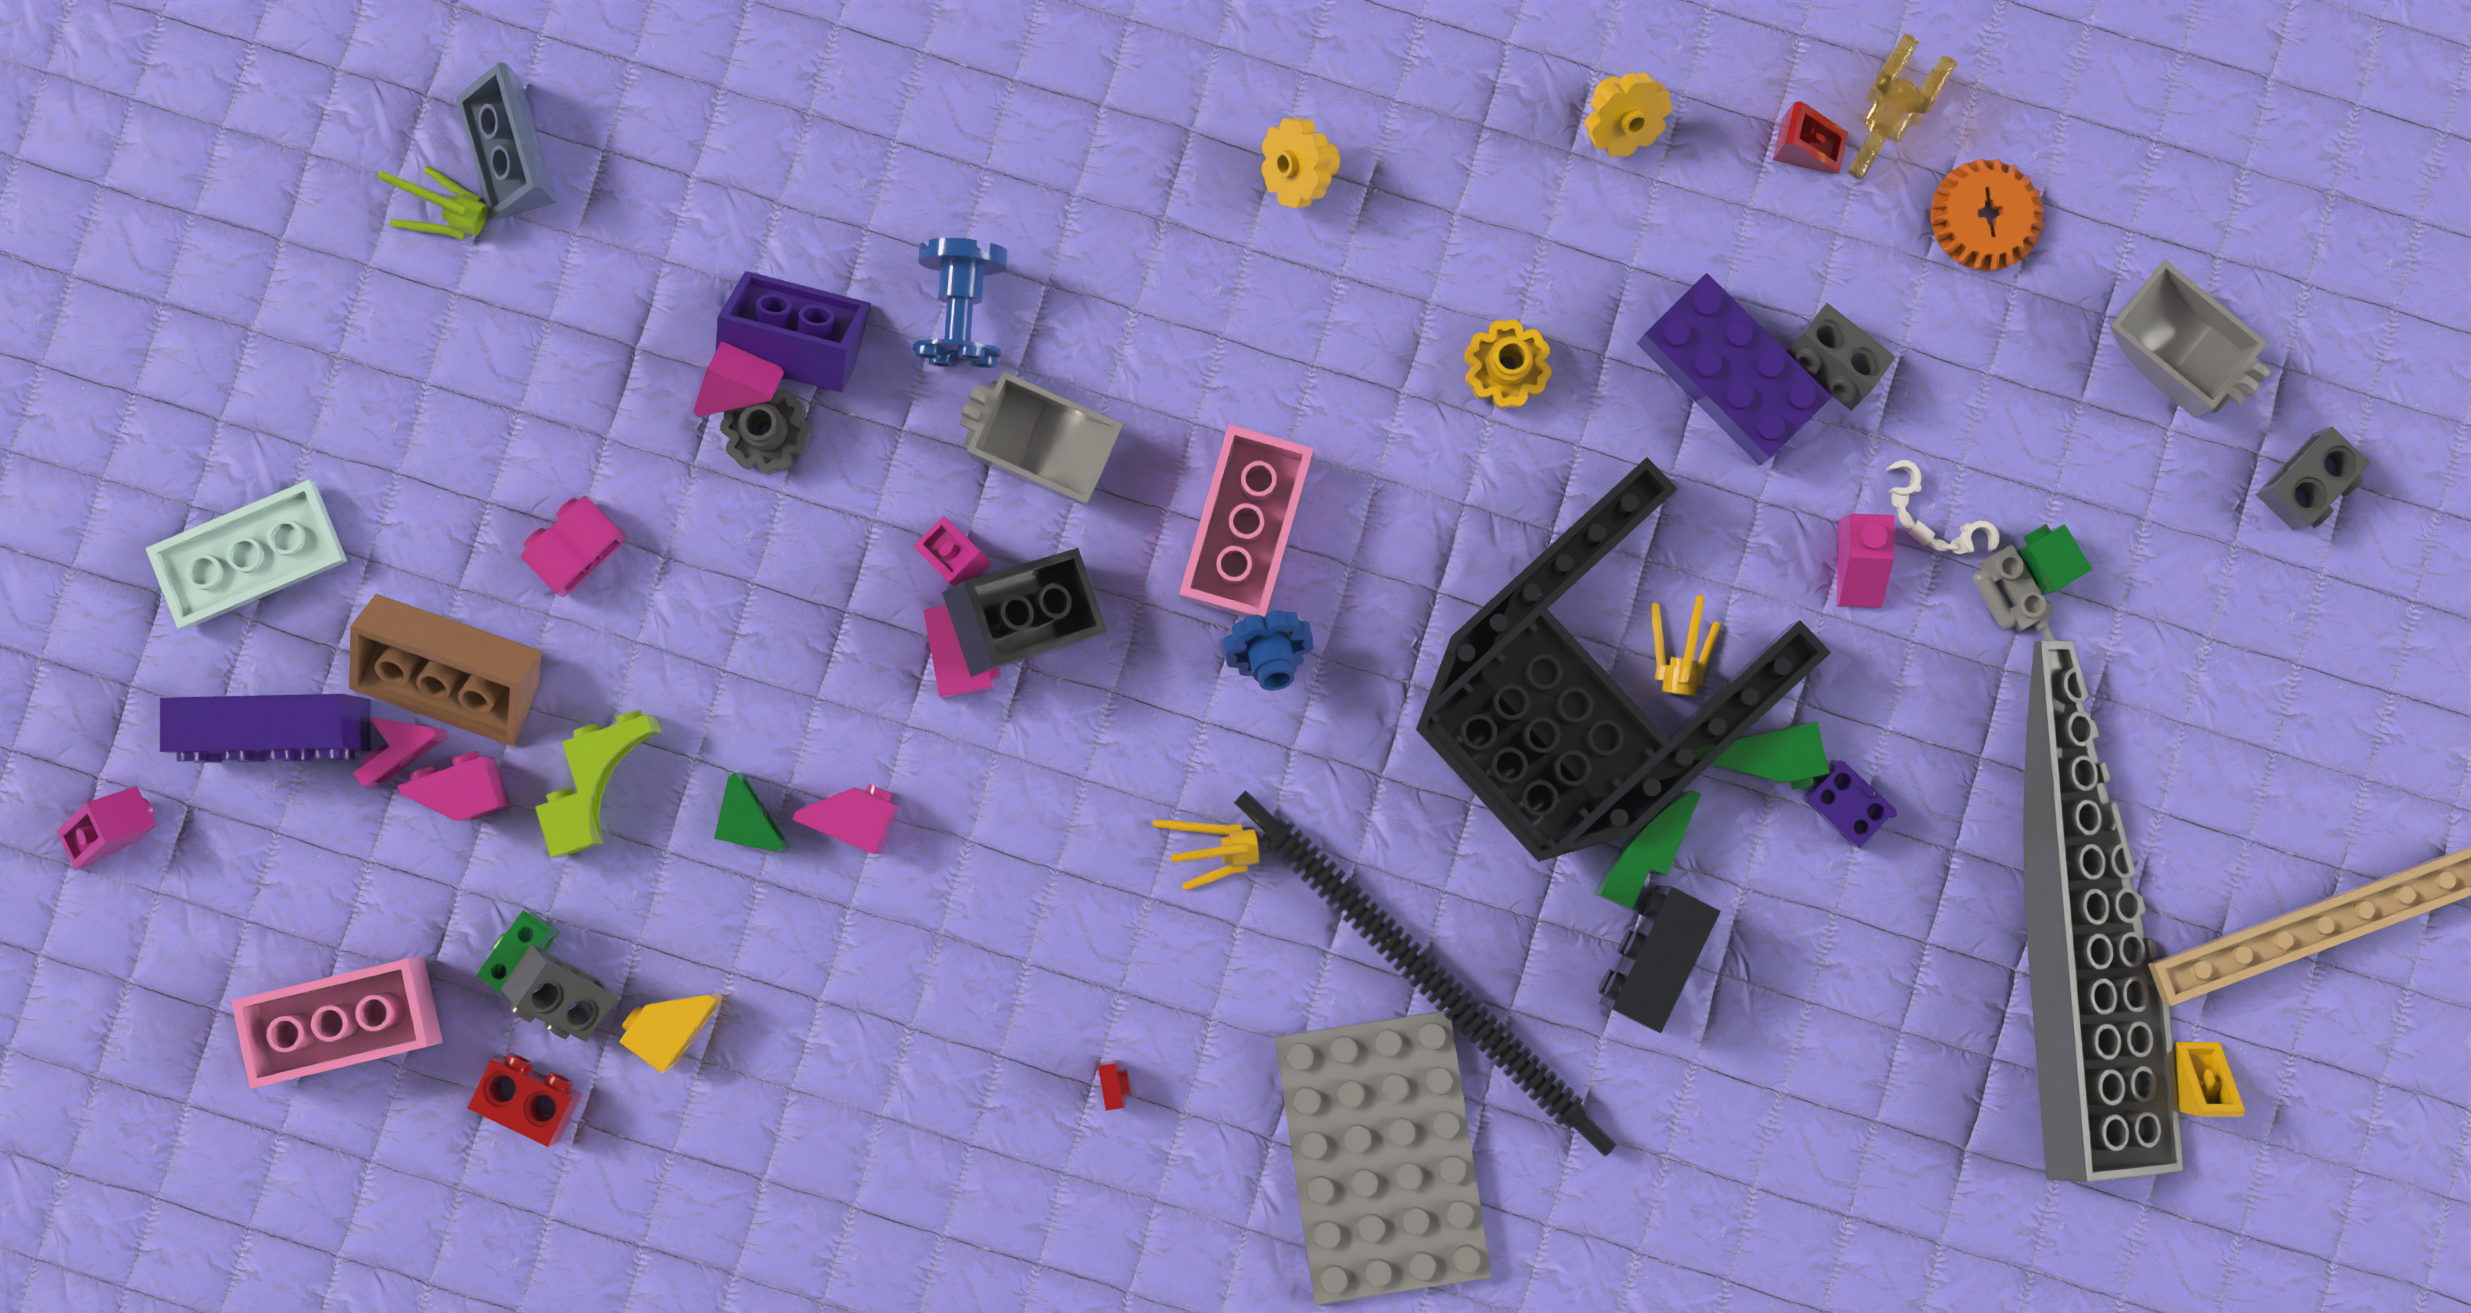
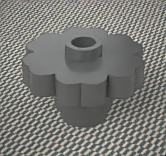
M780 390L774 393L771 401L724 411V419L721 422L720 430L730 439L726 445L727 454L746 470H751L758 466L766 475L789 470L793 465L792 455L800 456L805 454L808 450V441L812 435L811 427L803 421L806 415L805 406L790 391ZM766 424H772L770 430L761 436L762 427Z

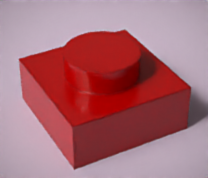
M1117 1060L1099 1063L1098 1071L1106 1111L1124 1108V1096L1132 1095L1127 1069L1119 1070Z

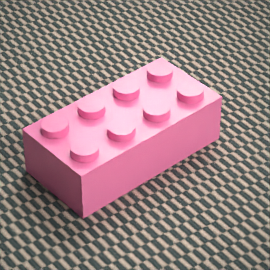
M1228 424L1179 592L1180 599L1245 618L1256 614L1263 617L1266 616L1314 448Z
M424 956L407 958L231 1000L250 1089L443 1043Z

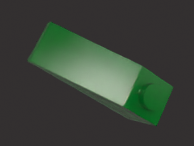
M1818 721L1738 738L1709 765L1775 783L1790 782L1792 790L1818 785L1816 776L1829 774ZM1715 744L1690 749L1694 754L1693 761H1698Z

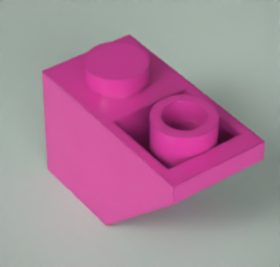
M478 751L453 758V766L441 771H437L436 766L414 771L409 774L411 781L397 785L401 795L455 821L470 822L511 807L495 757H480Z

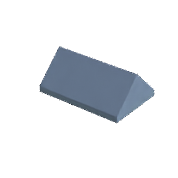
M497 63L456 97L484 200L488 206L490 220H499L557 203L523 82L506 63Z

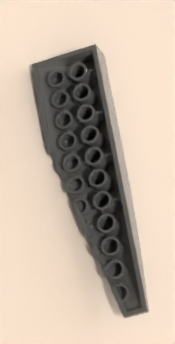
M2040 640L2034 641L2029 692L2024 772L2023 843L2028 961L2046 1179L2095 1182L2183 1172L2184 1165L2170 1008L2163 1005L2148 966L2149 963L2153 962L2152 958L2158 956L2154 938H2146L2141 914L2146 913V908L2142 895H2138L2132 886L2130 877L2136 871L2117 802H2110L2105 782L2110 781L2111 778L2106 762L2099 763L2093 739L2099 737L2095 720H2091L2084 708L2083 701L2088 698V693L2074 641Z

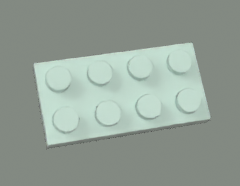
M306 480L145 548L176 627L180 630L189 629L347 562L317 485L312 480Z

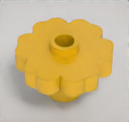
M1646 72L1638 74L1628 73L1623 78L1612 76L1604 79L1597 85L1593 94L1591 108L1594 112L1586 118L1584 123L1588 138L1596 148H1603L1610 157H1628L1635 152L1638 145L1642 147L1650 146L1666 128L1663 118L1671 112L1673 107L1670 101V93L1661 82H1655Z
M1301 117L1284 118L1280 126L1268 129L1266 138L1262 143V151L1266 160L1262 163L1261 172L1265 179L1267 190L1272 193L1277 192L1280 205L1291 208L1309 207L1313 199L1324 197L1326 188L1331 182V176H1334L1339 169L1340 155L1337 147L1327 141L1324 133H1315V125L1311 119H1303Z
M1512 319L1506 322L1496 320L1490 325L1487 334L1479 332L1473 335L1463 356L1464 362L1470 367L1465 376V382L1472 389L1474 396L1478 400H1486L1491 397L1497 409L1503 410L1509 407L1519 409L1525 404L1528 396L1536 397L1544 391L1546 382L1552 374L1551 367L1544 362L1550 354V347L1543 340L1538 330L1529 329L1523 332V327L1518 320ZM1503 359L1510 360L1514 365V370L1505 368L1500 361Z

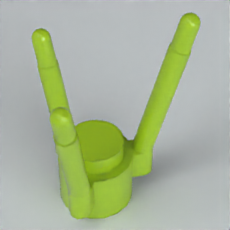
M425 166L424 172L458 197L451 195L447 199L384 171L377 173V177L380 180L443 207L442 219L448 221V225L412 220L391 219L389 222L391 227L449 235L462 241L466 239L467 234L476 237L482 230L488 213V206L482 203V197L468 192L431 166Z

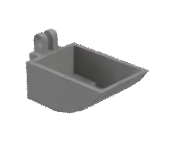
M2166 259L2163 260L2110 325L2117 343L2133 365L2155 387L2194 418L2209 411L2213 414L2218 412L2229 399L2237 405L2242 404L2248 396L2253 395L2260 387L2259 383L2265 381L2271 374L2269 368L2259 363V360L2256 358L2268 342Z
M1002 371L998 382L993 380L988 388L977 384L975 389L972 388L968 396L970 401L968 405H964L961 412L963 417L959 423L961 426L969 429L965 444L968 445L966 451L971 459L1056 495L1085 504L1089 503L1124 425L1123 423Z

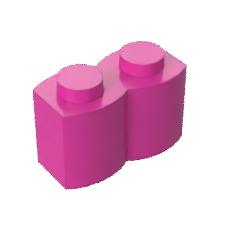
M586 496L579 500L576 497L572 498L562 505L556 513L559 519L547 530L540 528L532 533L524 542L526 549L520 555L554 593L563 598L579 586L598 565L604 562L628 538Z

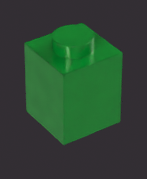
M2047 523L2023 536L2027 544L2016 550L2036 585L2042 588V595L2056 592L2093 570L2065 524L2051 530Z

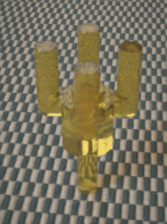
M1904 34L1868 91L1867 99L1872 105L1863 118V123L1871 132L1848 170L1850 175L1857 179H1864L1886 139L1900 142L1909 126L1920 124L1925 114L1933 107L1957 66L1955 60L1948 56H1941L1936 67L1930 71L1919 90L1913 83L1905 79H1898L1919 44L1918 40L1911 35Z

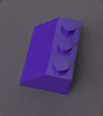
M745 271L718 315L715 352L722 341L780 366L784 372L782 379H790L810 384L823 390H833L842 393L855 368L871 303Z

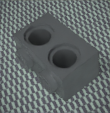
M1828 303L1805 326L1787 350L1829 394L1851 411L1874 389L1896 358Z
M2331 426L2315 432L2255 495L2293 531L2307 526L2316 528L2333 513L2334 509L2330 505L2340 495L2342 497L2349 495L2362 483L2363 478L2360 474L2370 462ZM2326 457L2331 458L2336 465L2335 476L2329 474L2325 468ZM2297 487L2306 494L2307 503L2305 507L2300 506L2295 499Z
M533 944L530 945L500 988L511 1002L509 1009L518 1017L528 1022H532L534 1018L546 1022L544 1026L555 1035L563 1039H567L569 1035H572L587 1042L617 998L601 979ZM544 984L540 990L534 992L538 986ZM578 1002L575 1007L569 1010L574 1003Z

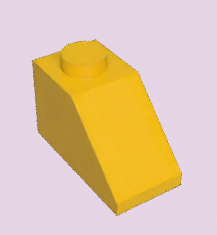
M711 993L655 1002L645 1005L643 1009L637 1006L622 1024V1028L626 1032L619 1042L659 1072L665 1073L670 1071L724 997L719 993Z

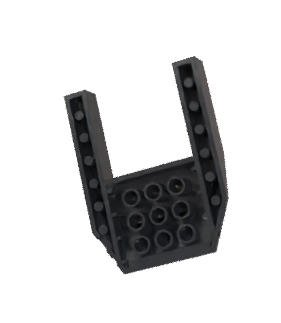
M1648 457L1451 636L1416 727V731L1537 862L1636 834L1831 653L1801 620L1796 621L1783 630L1668 738L1548 610L1556 600L1677 490ZM1715 744L1698 761H1693L1694 754L1690 749Z

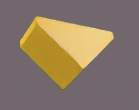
M2176 1042L2174 1046V1064L2179 1112L2197 1117H2243L2245 1109L2221 1043Z

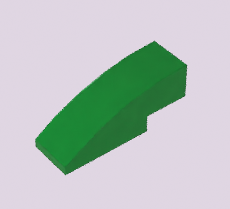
M1694 790L1683 792L1671 800L1636 834L1632 835L1606 869L1594 895L1626 909H1633L1649 871L1667 876L1701 793Z

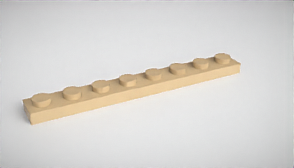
M2471 845L2149 963L2148 966L2163 1005H2176L2471 896Z

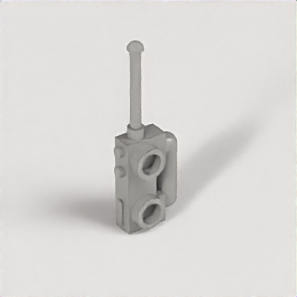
M2013 544L1977 563L1981 570L1974 574L1973 582L2001 628L2010 629L2015 626L2016 630L2020 631L2034 624L2037 631L2040 630L2045 640L2056 641L2048 628L2049 623L2045 618L2053 613L2050 609L2052 605L2041 594L2043 592L2042 588L2034 582ZM1996 581L1999 582L2007 598L2012 604V607L2009 608L2008 604L2006 603L2001 592L1995 584Z

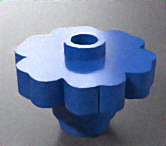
M1281 610L1271 611L1265 617L1257 614L1250 615L1243 621L1232 626L1233 634L1223 638L1227 666L1238 668L1239 674L1242 676H1253L1259 682L1261 688L1269 691L1280 690L1289 686L1294 681L1296 666L1304 661L1303 655L1311 652L1314 648L1309 622L1299 621L1298 615L1295 612H1284Z

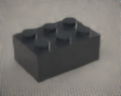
M1079 548L966 580L942 592L971 677L1069 647L1107 632Z
M1657 885L1654 892L1647 890L1637 909V913L1642 915L1635 931L1629 929L1619 945L1617 953L1623 956L1616 970L1609 969L1600 983L1598 993L1603 996L1599 1004L1646 1028L1661 1033L1721 911L1672 886Z

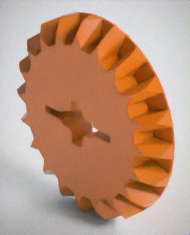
M1981 158L1969 163H1963L1941 181L1934 193L1930 208V220L1934 236L1942 250L1954 261L1965 267L1980 271H1995L2012 266L2028 255L2039 241L2040 232L2045 225L2043 223L2045 207L2041 204L2039 198L2040 190L2035 189L2032 185L2029 175L2022 174L2017 170L2016 165L2002 163L2000 159L1983 160ZM1985 201L1989 203L1991 210H1998L1999 216L1992 220L1991 227L1985 217H1979L1978 212L1985 207Z

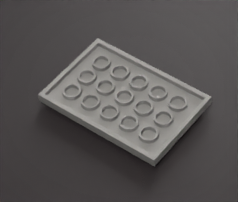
M1447 1010L1274 1036L1315 1305L1492 1278L1452 1019L1448 1020L1444 1016Z

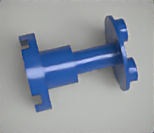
M966 238L929 239L928 246L921 242L919 244L918 263L925 268L940 271L938 299L947 302L944 339H928L913 343L912 349L915 351V356L928 358L929 365L938 367L955 366V360L970 361V365L974 367H996L997 358L1001 356V350L992 345L971 341L973 305L982 303L984 275L997 274L1006 270L1007 249L990 243V251L981 250L977 247V240Z

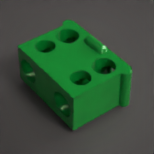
M523 910L509 930L501 934L492 946V953L480 968L476 977L504 996L505 994L500 988L530 945L533 944L547 951L560 931L535 913H527ZM530 929L533 931L532 939L530 937ZM504 966L506 967V970H507L506 975L504 974V971H503Z

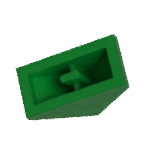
M735 772L727 779L714 839L774 852H784L790 848V845L744 773Z

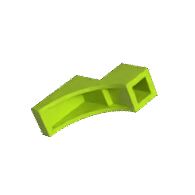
M641 710L627 712L615 717L616 725L600 729L599 723L587 725L573 731L575 738L562 742L577 793L574 794L572 788L555 791L546 795L548 803L535 806L550 858H562L604 844L600 828V808L607 782L616 766L632 749L645 740L662 733L657 716L643 715Z

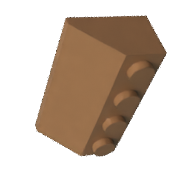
M375 594L350 626L349 689L514 747L518 742L539 685L542 651Z

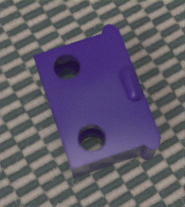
M1832 760L1830 762L1829 774L1823 775L1818 781V785H1814L1802 799L1850 844L1860 849L1888 818H1895L1897 812L1888 801L1848 764L1841 760ZM1828 789L1830 799L1823 803L1821 794L1824 790ZM1861 820L1863 828L1860 832L1856 833L1853 828L1856 821Z

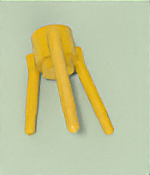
M1701 594L1697 595L1695 599L1684 658L1671 657L1670 666L1666 665L1660 605L1658 602L1651 604L1656 655L1655 680L1663 681L1662 692L1696 696L1698 686H1703L1705 670L1721 625L1717 621L1713 622L1697 663L1693 659L1704 604V596Z
M1155 819L1152 822L1155 828L1228 836L1220 838V847L1171 855L1170 859L1174 863L1222 857L1223 864L1231 863L1228 866L1184 882L1182 888L1186 891L1231 874L1248 872V865L1259 864V850L1255 829L1243 830L1242 823L1219 825Z

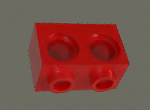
M509 1053L507 1057L500 1056L491 1059L467 1109L546 1147L558 1143L582 1093L572 1089L573 1082L564 1076L549 1072L545 1076L532 1070L533 1063L517 1054ZM503 1075L510 1077L515 1083L516 1091L512 1099L505 1098L499 1091V1081ZM542 1095L550 1096L556 1104V1112L552 1118L543 1116L539 1110L538 1103Z

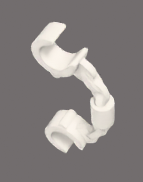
M1909 460L1896 461L1886 468L1887 472L1903 469L1910 476L1908 487H1895L1888 492L1891 494L1893 507L1897 508L1900 523L1906 529H1909L1907 534L1924 547L1929 545L1933 550L1941 552L1951 550L1952 553L1957 555L1969 554L1974 552L1971 540L1972 533L1975 529H1979L1987 535L1988 551L1997 548L1999 544L1998 530L1987 521H1977L1972 524L1962 525L1960 527L1962 532L1960 537L1953 539L1950 544L1943 540L1935 539L1936 533L1919 520L1914 523L1910 514L1905 509L1909 502V494H1916L1922 489L1919 468Z

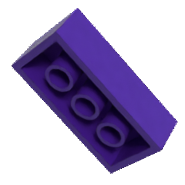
M1708 273L1703 275L1636 343L1759 466L1769 460L1832 397Z
M346 694L160 698V752L176 753L177 762L222 763V761L267 762V760L311 761V753L312 759L355 760V752L370 751L371 699Z

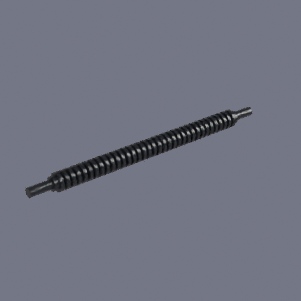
M1246 790L1237 798L1234 804L1265 832L1263 837L1269 842L1267 847L1272 850L1278 845L1280 849L1275 855L1279 859L1287 853L1289 856L1283 863L1289 866L1295 861L1297 865L1292 871L1296 875L1302 869L1306 872L1300 879L1305 883L1312 877L1314 881L1308 887L1314 891L1320 885L1322 889L1317 895L1321 899L1329 893L1331 896L1325 903L1331 907L1337 901L1339 905L1334 911L1339 915L1346 910L1347 913L1342 918L1346 923L1354 917L1356 920L1351 925V928L1356 931L1363 926L1364 929L1359 934L1363 939L1372 934L1373 936L1368 941V944L1373 947L1380 942L1381 945L1376 951L1382 955L1388 950L1389 953L1384 958L1388 963L1397 958L1398 960L1393 965V968L1399 971L1405 966L1406 969L1401 975L1408 979L1413 974L1414 977L1410 981L1413 987L1418 986L1422 982L1423 985L1418 992L1425 995L1430 990L1431 993L1427 1000L1431 1004L1439 998L1440 1001L1436 1004L1435 1008L1441 1012L1448 1007L1444 1016L1449 1020L1456 1015L1452 1022L1456 1028L1465 1023L1460 1031L1464 1036L1473 1031L1469 1038L1473 1044L1482 1039L1477 1048L1484 1052L1490 1047L1486 1057L1493 1060L1499 1056L1494 1063L1498 1068L1503 1067L1507 1063L1503 1073L1508 1077L1516 1072L1511 1080L1516 1085L1523 1081L1520 1089L1524 1093L1533 1088L1528 1097L1533 1101L1540 1097L1537 1105L1541 1109L1547 1107L1545 1113L1549 1117L1558 1113L1554 1118V1122L1558 1125L1564 1124L1568 1129L1574 1127L1604 1157L1615 1148L1616 1143L1585 1114L1587 1109L1581 1104L1583 1099L1579 1095L1571 1099L1574 1090L1570 1087L1564 1089L1566 1083L1562 1079L1557 1080L1553 1084L1557 1074L1554 1071H1550L1545 1075L1549 1069L1545 1063H1541L1536 1067L1540 1061L1536 1054L1527 1059L1532 1050L1526 1046L1519 1051L1523 1045L1519 1038L1510 1043L1515 1034L1509 1030L1502 1035L1506 1026L1500 1022L1494 1027L1498 1020L1494 1014L1485 1019L1489 1009L1483 1006L1477 1011L1476 1009L1481 1004L1477 998L1468 1003L1472 993L1466 990L1460 995L1459 993L1464 988V985L1457 982L1452 987L1451 984L1455 980L1452 974L1443 979L1442 977L1447 969L1442 965L1435 971L1434 968L1438 961L1432 958L1426 962L1425 960L1430 955L1426 949L1418 955L1417 952L1422 945L1415 942L1410 947L1408 944L1412 941L1413 937L1409 933L1401 939L1400 936L1405 929L1400 925L1393 931L1391 928L1395 925L1396 921L1391 917L1384 922L1383 919L1388 914L1384 909L1376 915L1374 912L1380 905L1374 901L1368 907L1366 903L1371 897L1367 893L1359 899L1357 896L1363 889L1357 885L1351 891L1349 887L1354 881L1349 877L1345 882H1342L1341 879L1346 874L1342 869L1334 875L1332 871L1337 867L1334 861L1326 867L1324 863L1329 857L1325 853L1319 858L1315 857L1320 848L1315 845L1309 851L1307 847L1312 840L1307 837L1301 843L1298 839L1304 833L1300 829L1292 835L1290 831L1295 826L1292 821L1287 824L1281 817L1277 820Z

